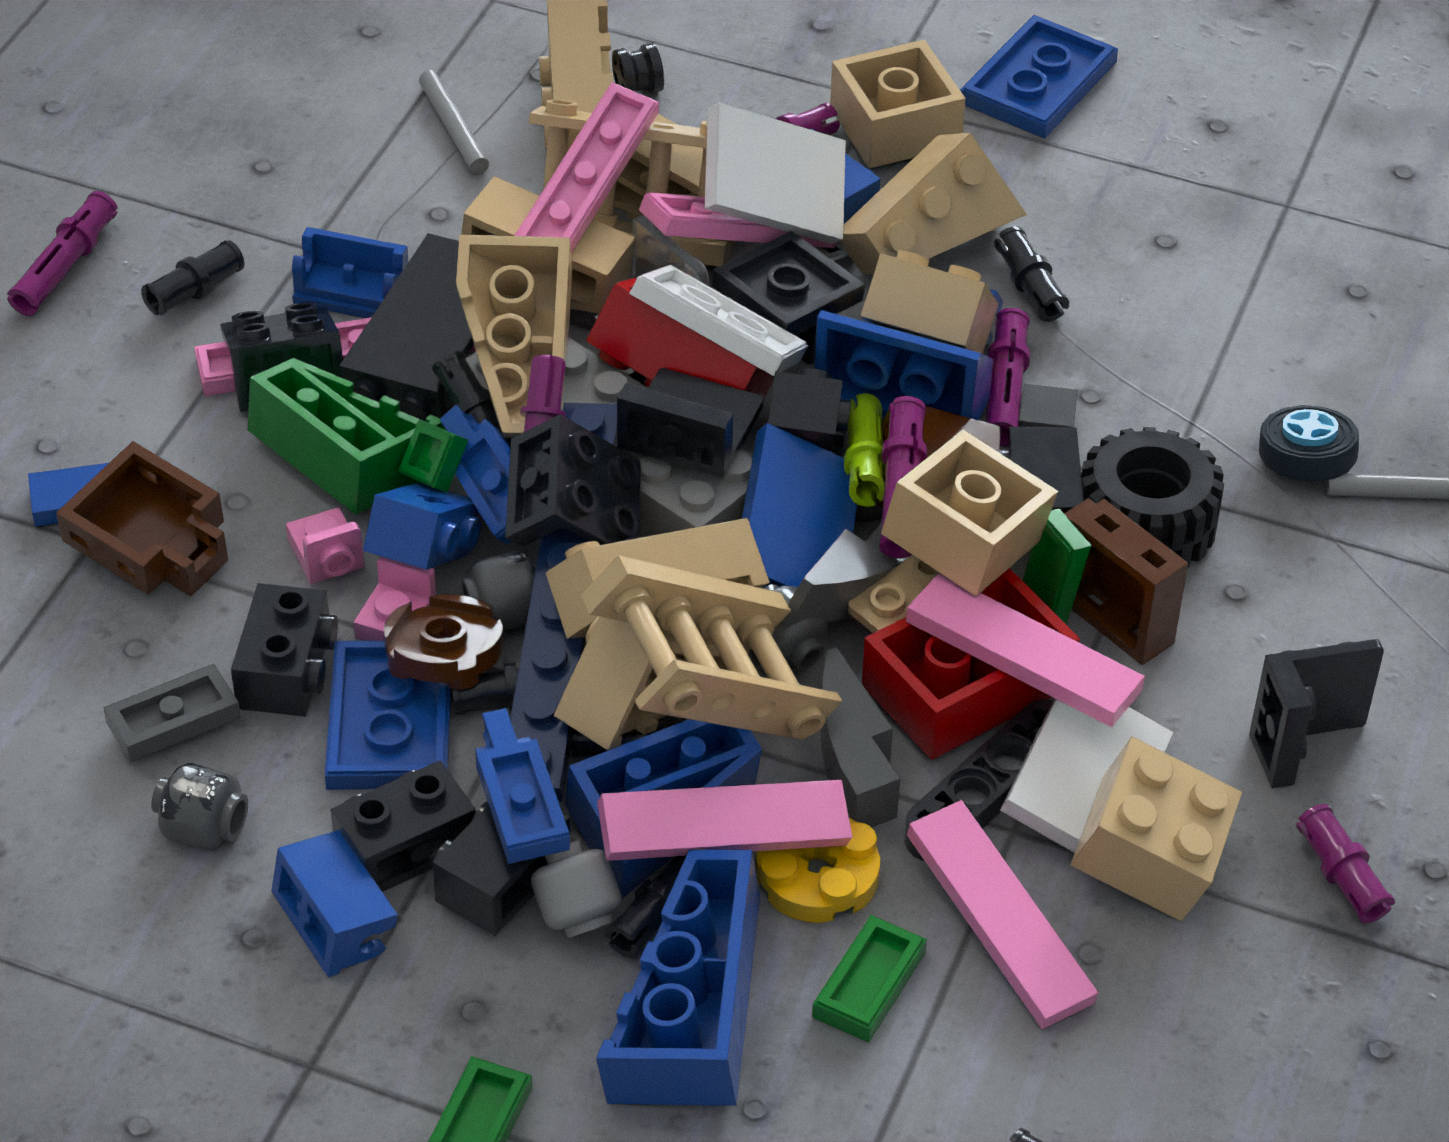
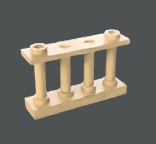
M551 99L546 101V106H540L530 112V124L549 126L543 190L568 152L570 129L581 131L592 114L590 112L577 111L578 104L575 102ZM653 121L643 137V140L652 141L646 194H649V192L667 194L672 144L703 148L698 196L705 197L708 121H702L700 128ZM616 183L593 218L636 237L633 254L713 266H721L731 258L733 241L665 236L645 216L638 218V223L618 221V214L613 212Z
M618 555L580 595L590 615L629 623L657 677L635 699L639 710L805 740L807 737L818 732L824 726L826 718L843 702L837 692L799 685L772 636L774 628L791 612L782 593ZM661 630L672 633L687 662L676 659ZM703 639L713 641L728 670L719 669ZM744 647L753 650L768 678L759 676Z

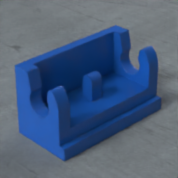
M306 227L302 235L303 257L294 255L292 261L293 304L314 302L317 304V308L326 307L331 312L371 318L408 264V248L405 245Z
M340 830L278 848L271 892L327 977L339 974L340 969L368 961L386 950L380 939H371L366 943H361L371 935L381 934L396 927L398 914Z

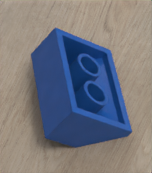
M823 310L820 311L817 317L814 369L830 373L831 379L843 380L840 399H853L857 407L856 395L863 393L874 395L882 404V418H885L889 410V404L893 402L894 398L911 396L923 401L925 406L976 420L980 419L989 400L993 368L992 358L975 351Z

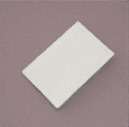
M718 102L708 107L704 209L786 232L793 231L797 235L829 244L843 240L846 140Z
M672 265L638 276L629 293L772 376H775V371L783 372L799 363L808 347L804 340Z
M1054 698L1000 811L1075 853L1102 778L1131 736L1165 752L1173 732L1128 707L1113 727H1110Z

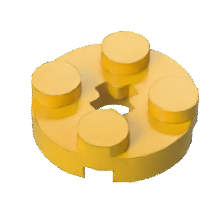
M849 818L852 839L846 846L757 851L756 876L760 885L761 882L763 888L768 892V901L776 910L796 920L811 923L834 921L835 913L846 911L853 907L854 914L871 901L878 887L880 855L876 846L877 836L875 831L869 825ZM814 859L824 860L831 864L833 868L823 866L819 873L811 872L808 870V861Z

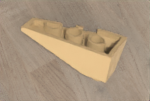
M459 235L456 287L504 438H514L524 433L525 417L520 415V409L523 406H527L532 359L539 355H553L564 359L566 364L572 284L570 238ZM563 383L561 410H562V405H563L564 383Z

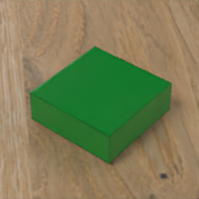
M419 419L398 472L433 488L448 492L468 439Z

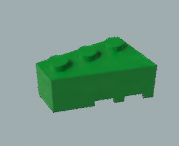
M295 358L250 377L247 430L355 515L371 508L376 494L418 482L422 483L398 472L419 420L399 411V401L387 396H383L380 402L353 392V382ZM431 414L426 418L425 422L445 429L440 418Z

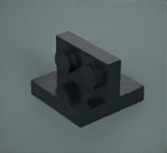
M793 231L713 269L712 287L718 292L804 340L808 347L801 360L806 364H815L817 317L820 311L838 314L863 301L865 284Z

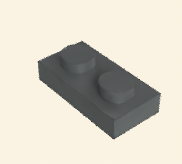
M214 663L103 707L106 723L130 763L241 718L239 702Z

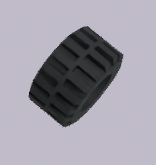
M1143 427V431H1134L1132 428L1120 430V436L1118 437L1109 434L1102 438L1100 446H1093L1087 453V460L1083 461L1081 477L1084 501L1089 498L1094 503H1098L1105 499L1188 562V568L1190 567L1191 560L1199 562L1206 556L1207 548H1212L1215 541L1225 484L1222 483L1224 474L1221 466L1215 465L1216 457L1209 450H1200L1201 443L1193 438L1183 439L1179 437V432L1169 429L1165 433L1156 431V427Z

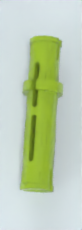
M863 393L856 395L857 407L856 402L851 399L848 423L849 448L844 456V471L847 475L850 474L849 495L852 501L860 506L870 507L876 505L875 492L880 502L883 500L886 465L881 457L883 445L882 404L874 395Z

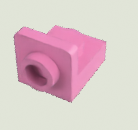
M339 507L286 523L287 540L310 584L364 568L361 531L356 522L347 523Z
M380 556L377 561L379 583L354 621L355 638L364 641H384V625L394 610L411 601L412 611L420 607L430 606L429 596L436 595L434 568L425 570Z

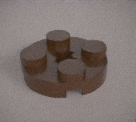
M454 594L429 596L430 606L420 607L412 611L411 601L398 607L390 614L384 625V647L388 658V669L394 677L445 683L448 687L457 690L468 689L475 686L479 682V674L490 669L502 655L503 625L500 618L498 622L492 618V608L478 599Z

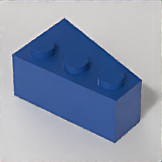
M688 719L570 765L565 806L589 849H601L604 851L597 801L602 793L755 785L762 748L751 730ZM672 857L611 860L610 864L622 899Z

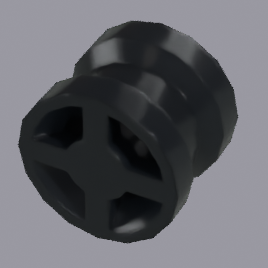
M653 42L641 45L637 51L629 52L625 48H621L612 52V70L616 84L634 92L646 89L651 93H655L664 89L663 65L659 51Z

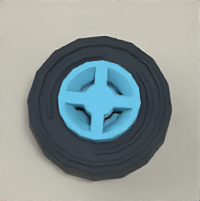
M1310 405L1286 407L1271 413L1260 428V458L1266 467L1284 477L1315 482L1335 479L1349 472L1358 458V428L1350 418L1336 410Z

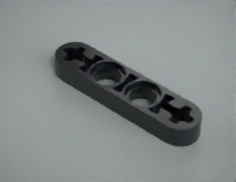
M1036 700L1025 706L911 808L907 814L904 843L907 850L915 858L924 861L907 836L909 824L960 801L955 796L957 792L969 788L981 791L987 796V800L981 804L971 805L964 803L982 829L1001 812L1000 809L1020 769L1005 770L998 767L993 760L1002 755H1014L1024 762L1035 739L1036 727L1040 729L1053 700Z

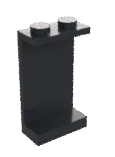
M430 233L426 235L339 365L342 378L354 383L353 392L380 402L383 396L399 401V411L426 421L430 414L441 419L448 412L443 393L445 389L437 375L432 371V366L438 360L444 366L448 365L443 357L455 351H463L465 356H467L474 345L456 287L458 240Z

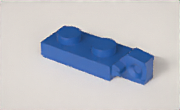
M455 405L440 419L447 431L468 439L455 475L493 535L498 540L509 545L512 541L505 538L511 447L502 436L500 430L494 427L490 421L484 419L479 424L472 414H466L458 405Z
M506 708L482 713L485 726L483 739L486 746L475 748L476 768L508 864L570 850L569 830L537 739L531 740L530 737L517 739Z

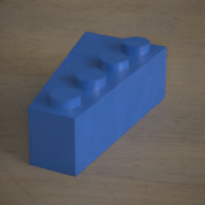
M752 850L688 851L662 909L660 928L654 941L647 942L640 958L641 970L630 993L625 992L616 1012L618 1022L609 1040L604 1039L596 1057L607 1104L737 1106L760 903Z

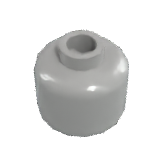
M577 840L570 843V850L545 856L547 865L538 868L532 874L531 885L544 922L548 928L557 931L564 930L566 937L570 938L614 922L611 912L620 906L622 895L610 861H606L604 851L601 849H590L583 852L581 844Z

